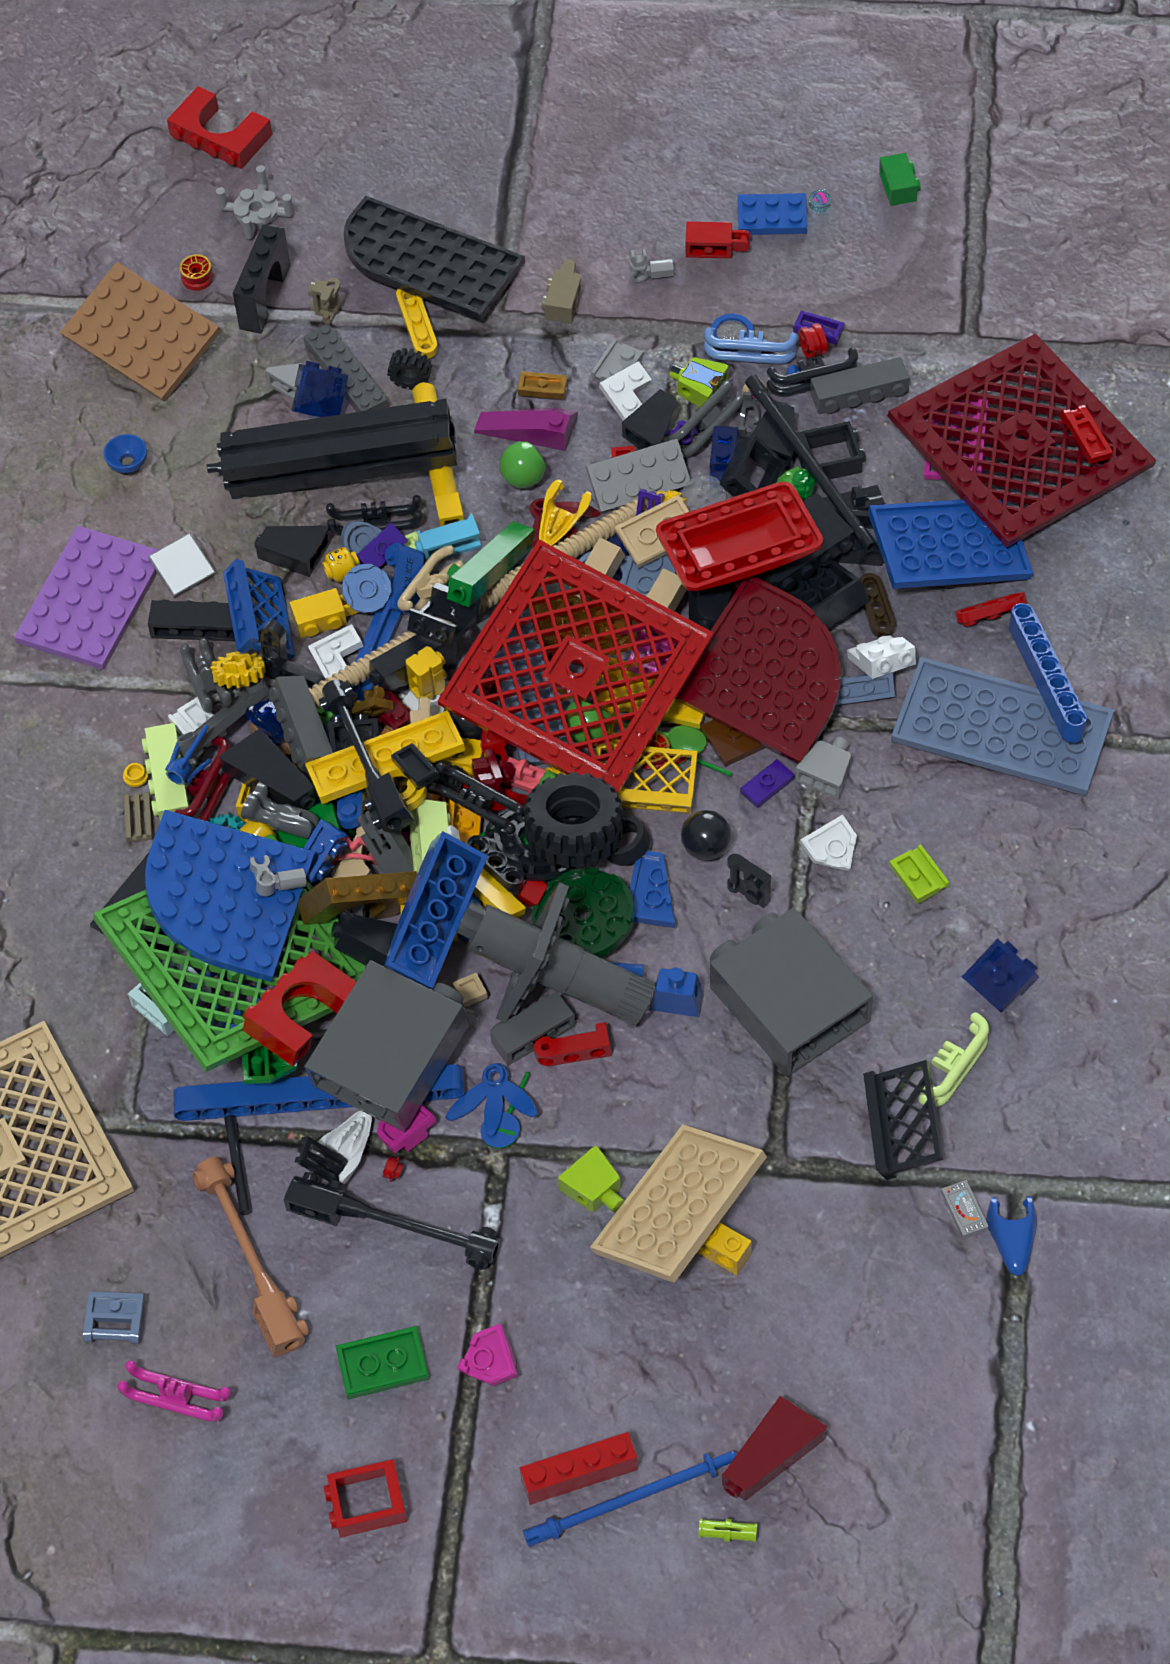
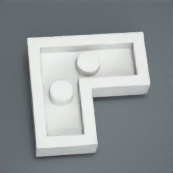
M638 361L600 382L599 388L624 421L642 405L635 392L651 384L652 379Z
M352 624L308 646L325 678L328 676L332 678V674H338L340 669L344 670L347 665L342 657L364 647Z

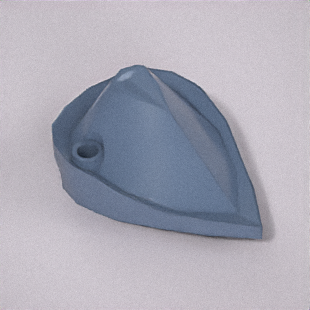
M350 521L342 529L341 547H346L350 553L355 551L357 554L382 530L366 522Z

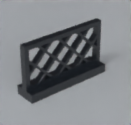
M923 1060L876 1074L874 1071L863 1073L876 1171L886 1180L896 1178V1173L943 1160L929 1062ZM923 1070V1078L918 1085L909 1081L914 1072ZM892 1078L899 1079L900 1082L893 1092L886 1089V1080ZM906 1084L914 1088L907 1101L898 1097ZM920 1092L927 1097V1101L921 1110L912 1105ZM895 1100H898L904 1105L895 1117L890 1114L889 1108ZM909 1108L918 1112L910 1125L902 1121ZM923 1117H926L930 1120L931 1125L923 1134L916 1127ZM898 1124H901L907 1130L898 1141L893 1138V1131ZM914 1132L922 1138L915 1148L911 1149L905 1143ZM926 1142H931L934 1145L935 1153L927 1156L919 1154ZM902 1148L911 1153L905 1162L897 1164L896 1156Z

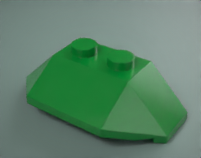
M240 1010V1013H241V1016H242V1017H243L245 1011ZM263 1045L242 1055L243 1084L272 1083L297 1070V1063L291 1066Z

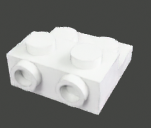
M882 636L878 640L861 643L847 650L848 659L872 679L916 664L915 646L903 637Z

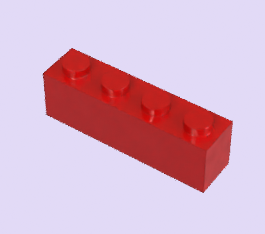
M626 1432L519 1468L529 1505L636 1471L638 1470V1464L629 1433Z

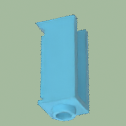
M472 513L467 520L423 531V533L417 531L418 541L415 542L416 549L424 554L425 563L434 552L445 546H452L454 553L444 558L481 548L478 539L480 533Z

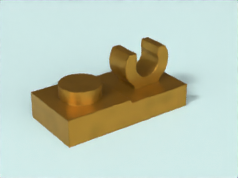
M374 686V691L365 690L364 701H353V706L349 712L353 720L355 715L369 714L370 719L393 710V701L383 699L384 688Z

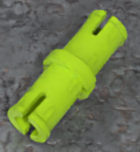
M700 1519L698 1537L724 1539V1542H730V1539L756 1542L757 1523L732 1522V1519H726V1521Z

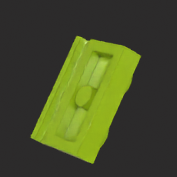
M921 844L913 851L909 850L889 861V867L917 904L939 893V890L949 887L948 879Z

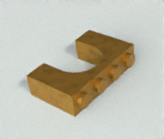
M417 872L326 878L298 899L303 925L326 923L340 912L363 904H368L371 918L393 917L401 911L400 905H405Z

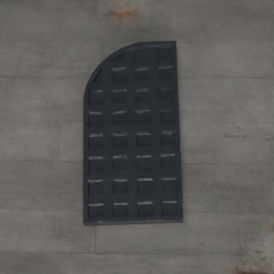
M365 196L347 218L344 226V246L348 258L364 275L480 321L525 263L524 255L369 196Z

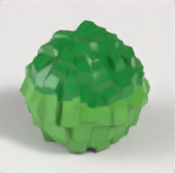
M796 466V468L786 471L778 478V482L791 483L803 502L806 498L811 497L815 481L807 470Z

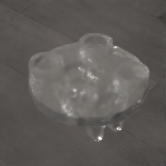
M700 475L689 480L683 488L681 497L688 499L686 506L690 512L726 500L729 497V493L719 484L720 481L717 478L709 475Z

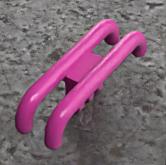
M132 1360L127 1361L125 1364V1368L130 1375L139 1380L158 1385L160 1396L132 1388L126 1381H120L117 1388L125 1397L136 1402L204 1421L217 1422L223 1418V1410L220 1407L207 1410L189 1405L188 1401L191 1394L219 1402L227 1401L231 1397V1390L228 1387L216 1390L142 1369Z

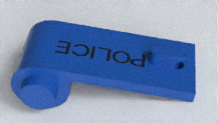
M395 542L385 552L387 564L395 567L390 609L409 615L410 610H400L397 606V601L423 567L424 554L420 550ZM416 592L410 599L413 603V608L419 601V596Z

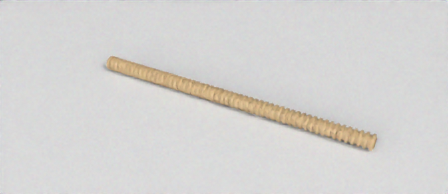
M638 497L636 500L633 499L630 503H626L624 507L621 506L618 510H614L612 514L609 513L606 517H602L600 521L597 520L594 524H590L588 528L585 527L582 531H578L576 535L573 534L570 538H566L564 542H559L558 546L554 545L553 547L573 558H577L585 553V551H589L591 547L594 548L599 537L608 540L609 537L615 535V526L636 516ZM645 500L644 512L647 511V506H648V501H647V500ZM518 566L515 568V571L511 570L508 574H504L502 578L480 597L479 614L486 611V608H491L492 604H498L521 567ZM434 616V617H436V618H438V619H441V620H444V621H446V622L452 623V624L456 625V627L458 626V624H456V623H453V622H450V621L445 620V619H443V618ZM410 631L404 632L402 636H397L396 640L392 639L389 641V644L385 643L383 648L378 647L377 651L373 650L370 652V655L366 654L364 659L359 658L357 662L351 663V666L347 665L344 670L340 669L338 674H332V678L328 676L325 678V681L321 680L319 685H313L312 689L309 688L316 709L321 707L319 699L323 697L322 688L327 682L336 679L343 682L349 680L352 686L359 685V681L364 682L366 678L369 679L370 660L416 634Z

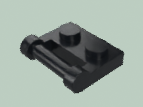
M739 854L729 855L727 858V866L730 869V878L727 881L728 890L732 893L740 892L750 903L758 904L765 908L770 903L771 875ZM740 871L744 872V880L740 878Z

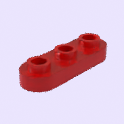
M1023 592L1013 593L961 608L955 611L957 623H962L963 626H970L976 624L977 619L984 617L986 619H994L999 617L1001 612L1008 610L1011 613L1014 605L1019 603L1027 604L1026 595Z

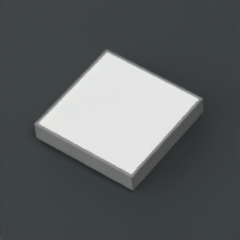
M190 533L148 556L149 561L173 598L209 579L216 573Z

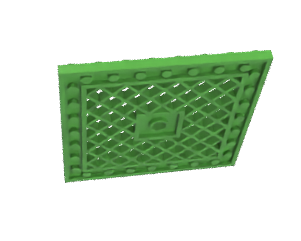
M273 834L264 837L277 841ZM307 879L306 887L303 888L301 897L314 888ZM146 890L96 911L93 915L96 924L205 1073L262 1046L261 1043L243 1031L245 1019L242 1016L234 1015L235 1009L246 1011L251 1005L255 1006L257 999H261L266 991L260 989L262 983L276 986L279 978L284 973L292 971L294 966L286 964L288 958L298 960L300 957L305 958L310 948L324 951L323 959L340 971H343L356 982L366 968L362 963L334 948V937H331V929L335 921L338 922L336 916L326 923L303 925V921H298L299 915L301 916L299 904L290 927L291 932L290 934L288 933L286 939L287 947L283 948L281 957H284L283 962H278L276 971L280 972L279 977H273L272 982L207 964L199 959L192 958L189 950L187 956L173 953L174 947L187 949L179 943L176 945L168 936L159 934L161 927L150 910ZM142 924L156 927L155 932L141 930ZM295 930L309 932V937L294 935ZM313 934L317 937L318 940L312 939ZM145 941H150V942H151L150 947L148 946V944H147ZM156 943L170 946L169 951L155 949ZM291 945L306 947L305 952L291 950ZM329 953L333 959L327 958V954ZM159 959L165 961L164 966H163L162 963L159 961ZM170 962L184 965L183 970L169 968ZM188 966L202 969L201 975L187 972ZM207 971L221 974L219 979L206 977L205 975ZM225 975H226V977L229 979L230 982L224 981ZM173 978L179 980V984H178V985H177L176 982L173 980ZM239 979L238 984L232 983L233 981ZM243 979L257 982L256 988L242 985ZM184 981L198 984L197 990L183 987ZM202 986L217 989L215 994L201 991ZM220 991L234 992V998L220 996ZM239 994L253 997L252 1003L238 1000ZM187 997L194 999L193 1004L190 1003ZM310 997L293 998L282 1006L285 1014L301 1027L333 1012L332 1009L322 1002ZM198 1000L212 1003L211 1009L197 1006ZM216 1005L231 1007L230 1013L216 1011ZM201 1017L208 1018L207 1024ZM212 1020L226 1022L225 1029L211 1026ZM231 1024L237 1025L230 1029Z

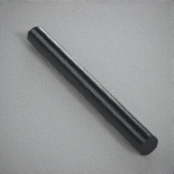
M228 1115L224 1117L231 1163L235 1174L234 1180L240 1214L248 1215L251 1213L236 1122L233 1115Z

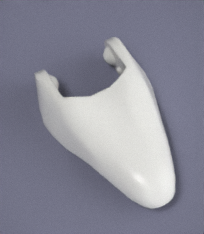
M361 1110L354 1113L340 1126L317 1141L347 1159V1165L339 1174V1182L342 1184L347 1183L357 1169L368 1140L372 1116ZM312 1149L311 1152L325 1158V1156Z

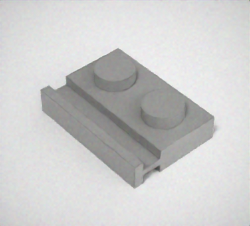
M613 340L592 370L591 377L593 379H601L602 382L636 362H641L643 351L626 344L620 345L616 340Z

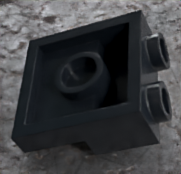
M369 714L354 716V723L363 742L379 736L377 718L369 719ZM341 717L329 718L330 722L323 724L333 753L353 746Z

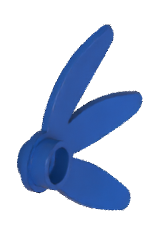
M493 1063L484 1069L482 1075L483 1082L477 1084L460 1097L447 1112L446 1119L453 1121L466 1116L475 1110L486 1098L484 1110L485 1129L488 1136H493L502 1121L504 1109L503 1096L517 1111L526 1116L535 1117L538 1111L529 1095L517 1085L508 1081V1070L502 1064ZM499 1073L500 1078L497 1081H492L493 1075Z

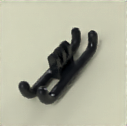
M851 347L848 350L849 358L847 360L824 365L820 355L815 356L816 364L813 363L811 357L806 358L807 366L804 365L803 360H798L797 366L800 372L780 375L776 372L775 368L769 367L767 375L770 379L766 383L770 392L781 397L810 391L811 378L856 368L858 352L856 348ZM803 381V383H799V384H795V385H791V386H787V387H780V386L777 385V384L783 385V384H790V383H794V382Z
M414 495L410 504L387 507L385 501H381L380 507L377 508L376 502H371V508H367L366 503H361V509L345 511L337 510L334 504L329 503L326 505V511L333 519L327 521V527H329V531L341 535L344 526L337 525L334 519L352 520L363 518V522L369 523L381 530L390 523H393L398 530L413 529L419 526L423 519V513L418 510L422 499L419 495ZM414 512L413 518L409 520L388 522L387 516L404 515Z
M444 763L436 765V770L439 773L445 774L470 788H463L458 793L445 785L432 782L426 786L429 791L438 793L504 829L507 834L515 833L516 826L509 820L489 810L492 801H495L512 810L516 816H522L524 814V807L520 803Z

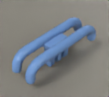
M707 327L704 331L706 340L704 343L705 352L709 357L716 360L786 364L791 362L797 354V347L795 345L798 336L796 333L789 334L786 342L776 343L763 342L764 331H759L758 338H754V331L749 330V338L745 337V330H740L739 340L718 339L714 337L713 329ZM714 347L723 349H738V352L718 351L715 350ZM762 351H768V352H786V351H788V352H787L786 354H784V355L762 354Z

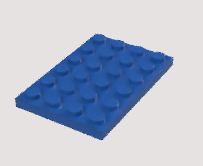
M964 500L869 506L868 515L892 589L1031 579L1033 575L1022 539L1006 548Z

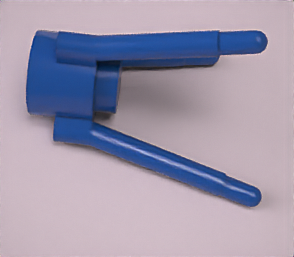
M204 725L185 756L178 760L176 759L180 748L178 741L176 742L171 759L165 768V771H167L166 775L172 782L179 785L184 782L189 784L195 775L211 763V759L208 758L191 771L192 765L188 761L208 730V725Z

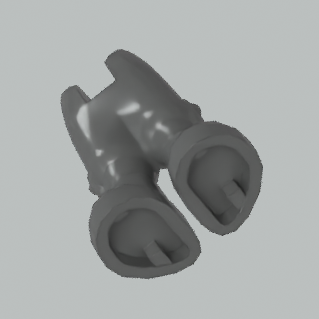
M261 782L256 785L253 794L248 795L241 811V818L268 824L274 830L283 831L305 839L311 836L319 823V818L305 809L289 804H277L269 800L268 787Z

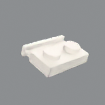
M198 697L177 709L175 714L168 715L170 723H175L176 730L181 735L195 731L210 719L213 714L211 712L205 713ZM226 729L218 736L224 737L227 735ZM211 741L204 747L210 746L212 744Z

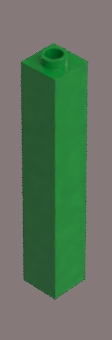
M512 521L450 577L447 599L470 607L531 550L535 529Z

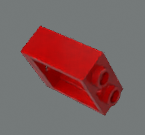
M394 1459L327 1474L328 1485H324L323 1488L326 1502H332L334 1511L329 1512L332 1529H338L340 1538L407 1522ZM386 1476L392 1508L343 1519L337 1487Z

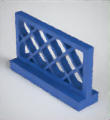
M235 559L223 572L237 651L247 653L250 649L261 651V642H258V634L260 635L264 626L274 619L286 631L287 658L292 659L295 656L280 577L245 568L244 561ZM247 577H249L256 585L252 586L248 582ZM264 582L273 584L274 592ZM257 587L267 596L266 599L256 590ZM251 596L259 603L258 606L252 602ZM271 600L277 606L278 611H276L267 601ZM262 606L272 617L268 618L259 608ZM255 616L263 623L261 626L255 621Z

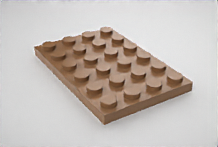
M116 262L62 328L60 333L81 349L165 402L222 330L218 325Z

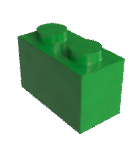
M907 153L880 157L879 175L890 206L917 201V192L921 190L919 178L914 176L913 161H909Z

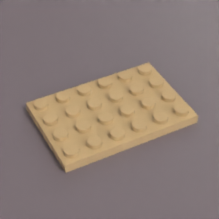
M682 1124L590 1248L594 1254L675 1283L767 1156L761 1149Z

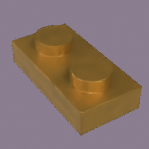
M521 371L517 389L518 396L564 400L568 382L567 375Z

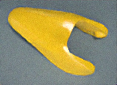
M559 479L555 480L547 489L539 531V539L551 546L555 545L577 523L587 510L591 500V492L586 491L582 495L578 511L575 514L556 507L555 501L560 491L564 488L563 481Z

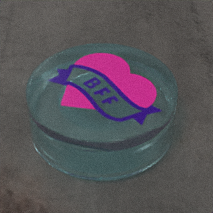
M824 190L813 191L808 197V206L814 212H825L831 206V196Z

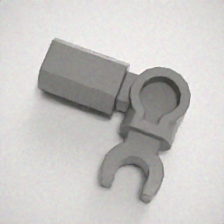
M642 249V254L638 256L634 255L633 250L629 252L631 260L629 269L632 281L643 282L648 277L653 279L674 276L672 259L649 261V264H646L648 260L646 249Z
M264 855L263 864H257L254 857L250 858V870L254 873L256 892L259 895L270 896L274 893L275 889L283 891L306 887V875L303 868L277 872V875H274L269 868L270 859L267 855Z

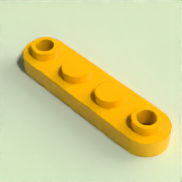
M397 289V302L415 353L420 351L422 352L421 356H428L427 359L434 357L438 351L437 340L422 298Z

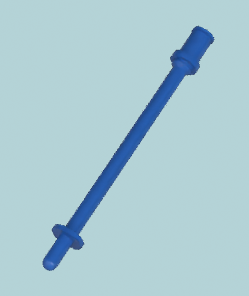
M730 1451L710 1459L708 1453L703 1454L704 1462L562 1519L546 1518V1522L522 1530L524 1537H526V1543L530 1548L551 1538L553 1540L559 1539V1535L562 1534L563 1530L703 1474L709 1473L712 1478L717 1477L715 1470L730 1464L737 1454L734 1451Z

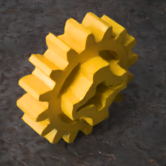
M236 651L227 653L225 658L218 657V661L212 662L210 670L213 682H218V686L226 684L227 688L232 686L240 688L248 687L250 682L257 683L258 678H263L265 665L263 658L258 657L257 653L250 655L249 651L243 654Z

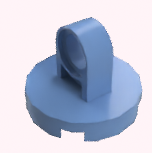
M360 564L352 568L346 574L342 583V596L345 602L353 610L361 613H373L381 609L388 601L391 593V582L386 572L372 564Z

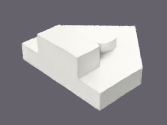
M841 815L802 838L799 843L813 863L849 871L851 869L857 835L845 817Z

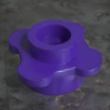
M678 421L676 428L670 431V435L679 430L686 421ZM695 426L683 439L678 441L679 444L687 445L691 443L693 435L698 433V428Z

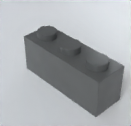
M556 991L551 995L541 997L531 1007L519 1010L506 1023L498 1022L490 1030L491 1043L509 1066L533 1052L534 1044L539 1038L550 1037L554 1039L574 1028V1014Z

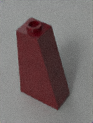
M779 1396L722 1474L724 1490L734 1498L739 1496L746 1501L822 1443L827 1437V1426L782 1396Z

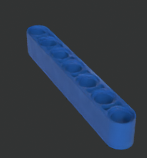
M1016 604L1011 611L1009 631L1061 737L1067 742H1079L1083 739L1087 716L1034 609L1028 604Z

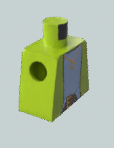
M694 357L691 358L685 368L674 364L670 370L669 377L678 380L679 396L701 407L720 388V383L723 380H729V365Z

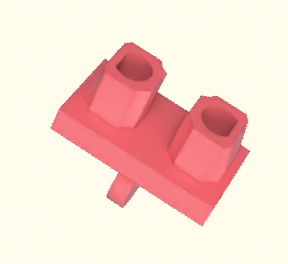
M507 757L506 762H511L516 772L510 782L503 783L510 788L517 787L526 790L530 794L532 789L539 784L541 777L547 770L530 765L529 761L524 758L518 761Z

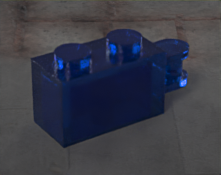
M714 426L710 456V481H714L713 489L719 494L726 492L719 483L738 444V427Z

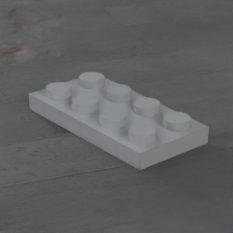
M678 439L586 466L600 513L624 506L633 499L636 500L641 489H646L647 492H657L660 490L667 492L668 490H677L692 484Z

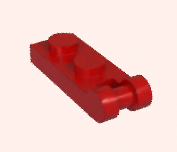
M1085 405L1077 406L1072 411L1067 409L1060 412L1062 423L1069 428L1089 464L1112 457V449Z

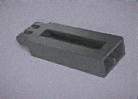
M366 811L365 814L358 816V821L365 831V834L360 837L383 874L414 871L412 851L400 831L388 833L382 828L377 830L370 818L375 814V811L371 813ZM383 833V835H384V837H385L386 839L383 840V838L381 837L380 834ZM387 842L391 846V849H389L386 845Z

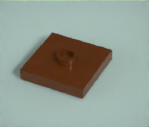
M715 720L700 725L701 732L725 767L766 748Z

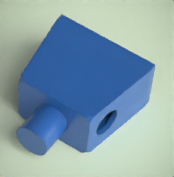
M678 967L660 969L653 990L650 1010L699 1017L704 993L698 975L684 972Z

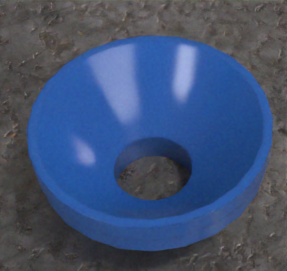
M123 434L112 438L106 444L103 452L107 465L112 470L120 473H129L139 469L147 459L145 442L140 437L132 434ZM126 457L134 459L130 465H123L121 461Z

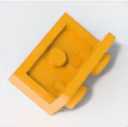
M451 800L450 803H446L447 813L450 814L449 826L452 825L459 830L460 841L467 844V840L471 836L480 835L482 817ZM473 845V846H471V847H473V848L479 850V845Z

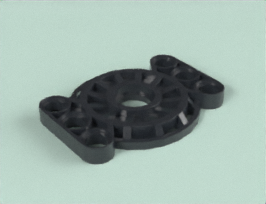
M508 808L499 811L497 814L516 826L515 833L507 834L504 829L489 822L484 836L474 835L467 840V845L469 846L481 845L484 848L480 852L488 855L483 868L509 892L520 891L524 880L545 881L555 879L573 867L570 866L569 869L560 868L561 865H551L547 863V859L543 861L536 856V852L531 851L529 846L520 841L525 836L524 814L516 816ZM575 816L576 819L568 820L563 817L557 821L563 824L576 825L585 823L590 819ZM494 825L495 829L489 833L492 826ZM496 860L499 861L502 865L499 867L491 866L488 862ZM515 876L519 881L512 883L507 881L506 877Z

